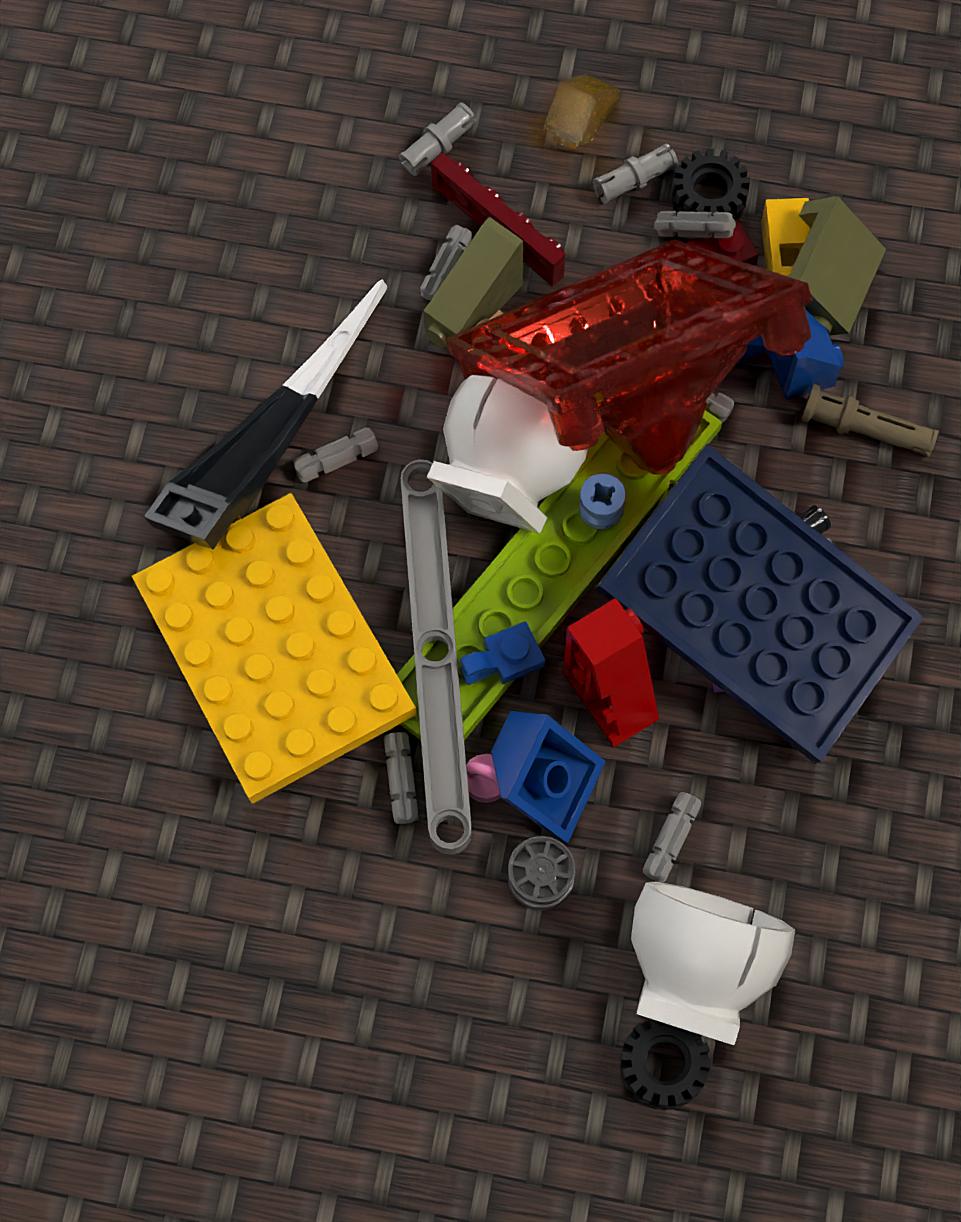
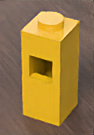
M809 198L768 199L765 201L761 219L767 284L770 283L772 278L785 277L791 273L811 229L799 216L805 201H809Z

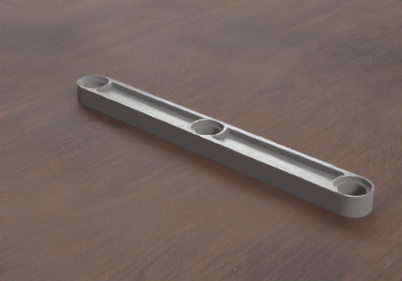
M419 459L410 462L404 467L401 473V491L428 832L431 844L436 850L443 854L453 855L463 851L471 841L472 828L443 493L435 484L424 492L415 491L409 486L408 483L412 476L418 473L428 474L433 464L428 460ZM434 640L445 643L449 650L447 656L437 662L429 661L422 655V649L425 644ZM455 819L462 824L464 834L457 842L445 843L439 839L436 830L442 821Z

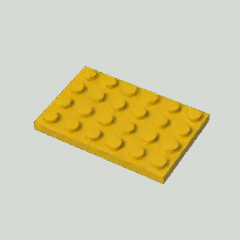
M292 493L232 523L213 550L194 543L132 575L135 584L252 804L418 714L415 705Z

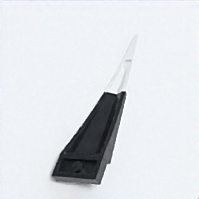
M383 279L374 285L332 335L274 394L219 443L167 483L144 515V518L152 527L213 550L232 522L236 519L244 518L386 292L387 285Z

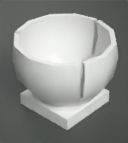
M471 375L461 383L452 397L443 427L450 464L447 465L434 461L427 478L469 514L540 534L547 517L537 508L538 501L571 482L586 459L592 435L587 425L564 406L529 388L500 378L496 380L494 377Z
M662 882L645 883L635 906L631 941L645 977L636 1014L735 1045L740 1028L739 1011L749 1006L777 985L792 954L795 929L784 921L759 910H755L751 925L750 922L754 908L720 896Z

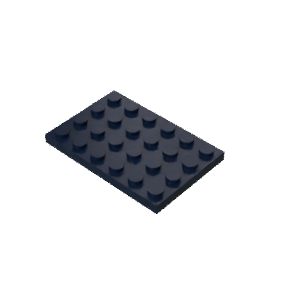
M708 444L701 449L595 587L608 600L611 601L616 598L624 610L632 609L639 618L643 628L815 764L824 759L924 618L923 615Z

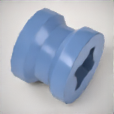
M597 474L588 478L582 485L580 492L579 513L582 520L595 529H607L617 524L623 515L625 503L623 484L616 477L609 474ZM598 494L604 495V496H607V497L610 496L611 498H609V499L600 498Z

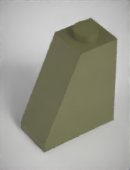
M490 217L482 224L424 309L425 332L433 344L442 349L447 347L459 355L472 341L470 334L473 328L481 320L486 318L489 320L517 292L523 284L522 239Z

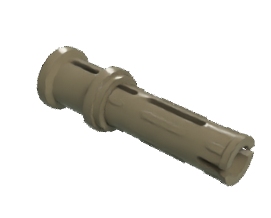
M813 384L801 417V421L806 423L811 419L835 427L836 433L842 435L843 433L848 434L849 431L860 433L873 439L914 451L926 457H930L939 430L920 426L859 405V400H856L854 396L849 395L847 398H843L822 391L818 384Z

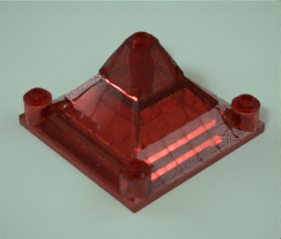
M672 240L445 340L450 355L458 359L464 380L471 375L494 377L496 380L499 378L546 404L559 445L569 446L573 451L585 450L594 446L598 442V437L604 434L641 470L648 471L653 475H661L672 471L676 467V463L685 456L701 423L707 407L706 400L747 351L746 344L762 334L765 348L770 351H776V354L779 356L792 355L804 348V343L811 338L805 306L812 301L808 283Z

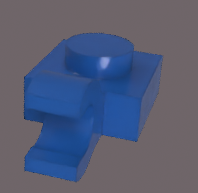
M526 621L484 638L483 645L486 652H474L460 659L463 665L460 667V671L467 685L476 683L495 673L498 674L502 684H505L545 667L546 662Z

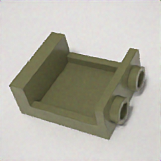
M838 196L805 201L799 216L811 229L791 273L785 277L772 278L770 283L776 281L827 329L829 335L849 334L886 248Z

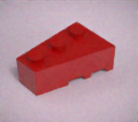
M616 598L567 627L563 675L613 748L659 720L642 633H644L643 626L634 611L630 608L624 610Z

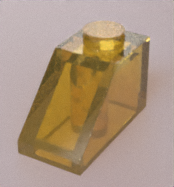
M588 74L561 81L543 130L554 134L553 140L569 148H576L577 145L581 146L591 142L618 101L622 90Z

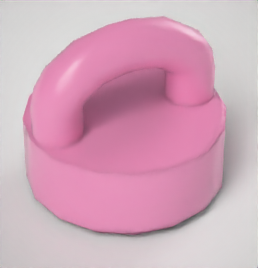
M481 754L469 760L466 764L469 796L478 802L484 803L500 799L501 795L492 755Z

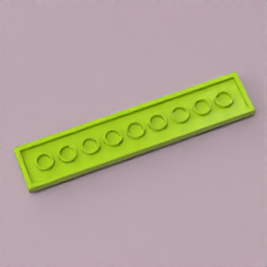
M652 373L590 445L585 461L571 482L548 495L540 504L538 509L547 517L541 533L520 528L453 607L464 741L514 680L502 684L498 674L495 673L476 683L467 685L460 671V667L463 666L460 659L474 652H486L483 645L484 638L525 621L539 648H541L665 498L670 481H678L706 444H709L721 430L722 421ZM597 474H609L616 477L625 489L623 515L617 524L607 529H595L587 525L579 513L581 487L588 478ZM598 494L600 498H605V499L611 498L610 496L607 497V496ZM434 640L425 644L422 649V655L429 661L437 662L444 659L449 650L445 643ZM413 655L398 672L397 676L415 705L418 714L399 725L421 741L415 656Z

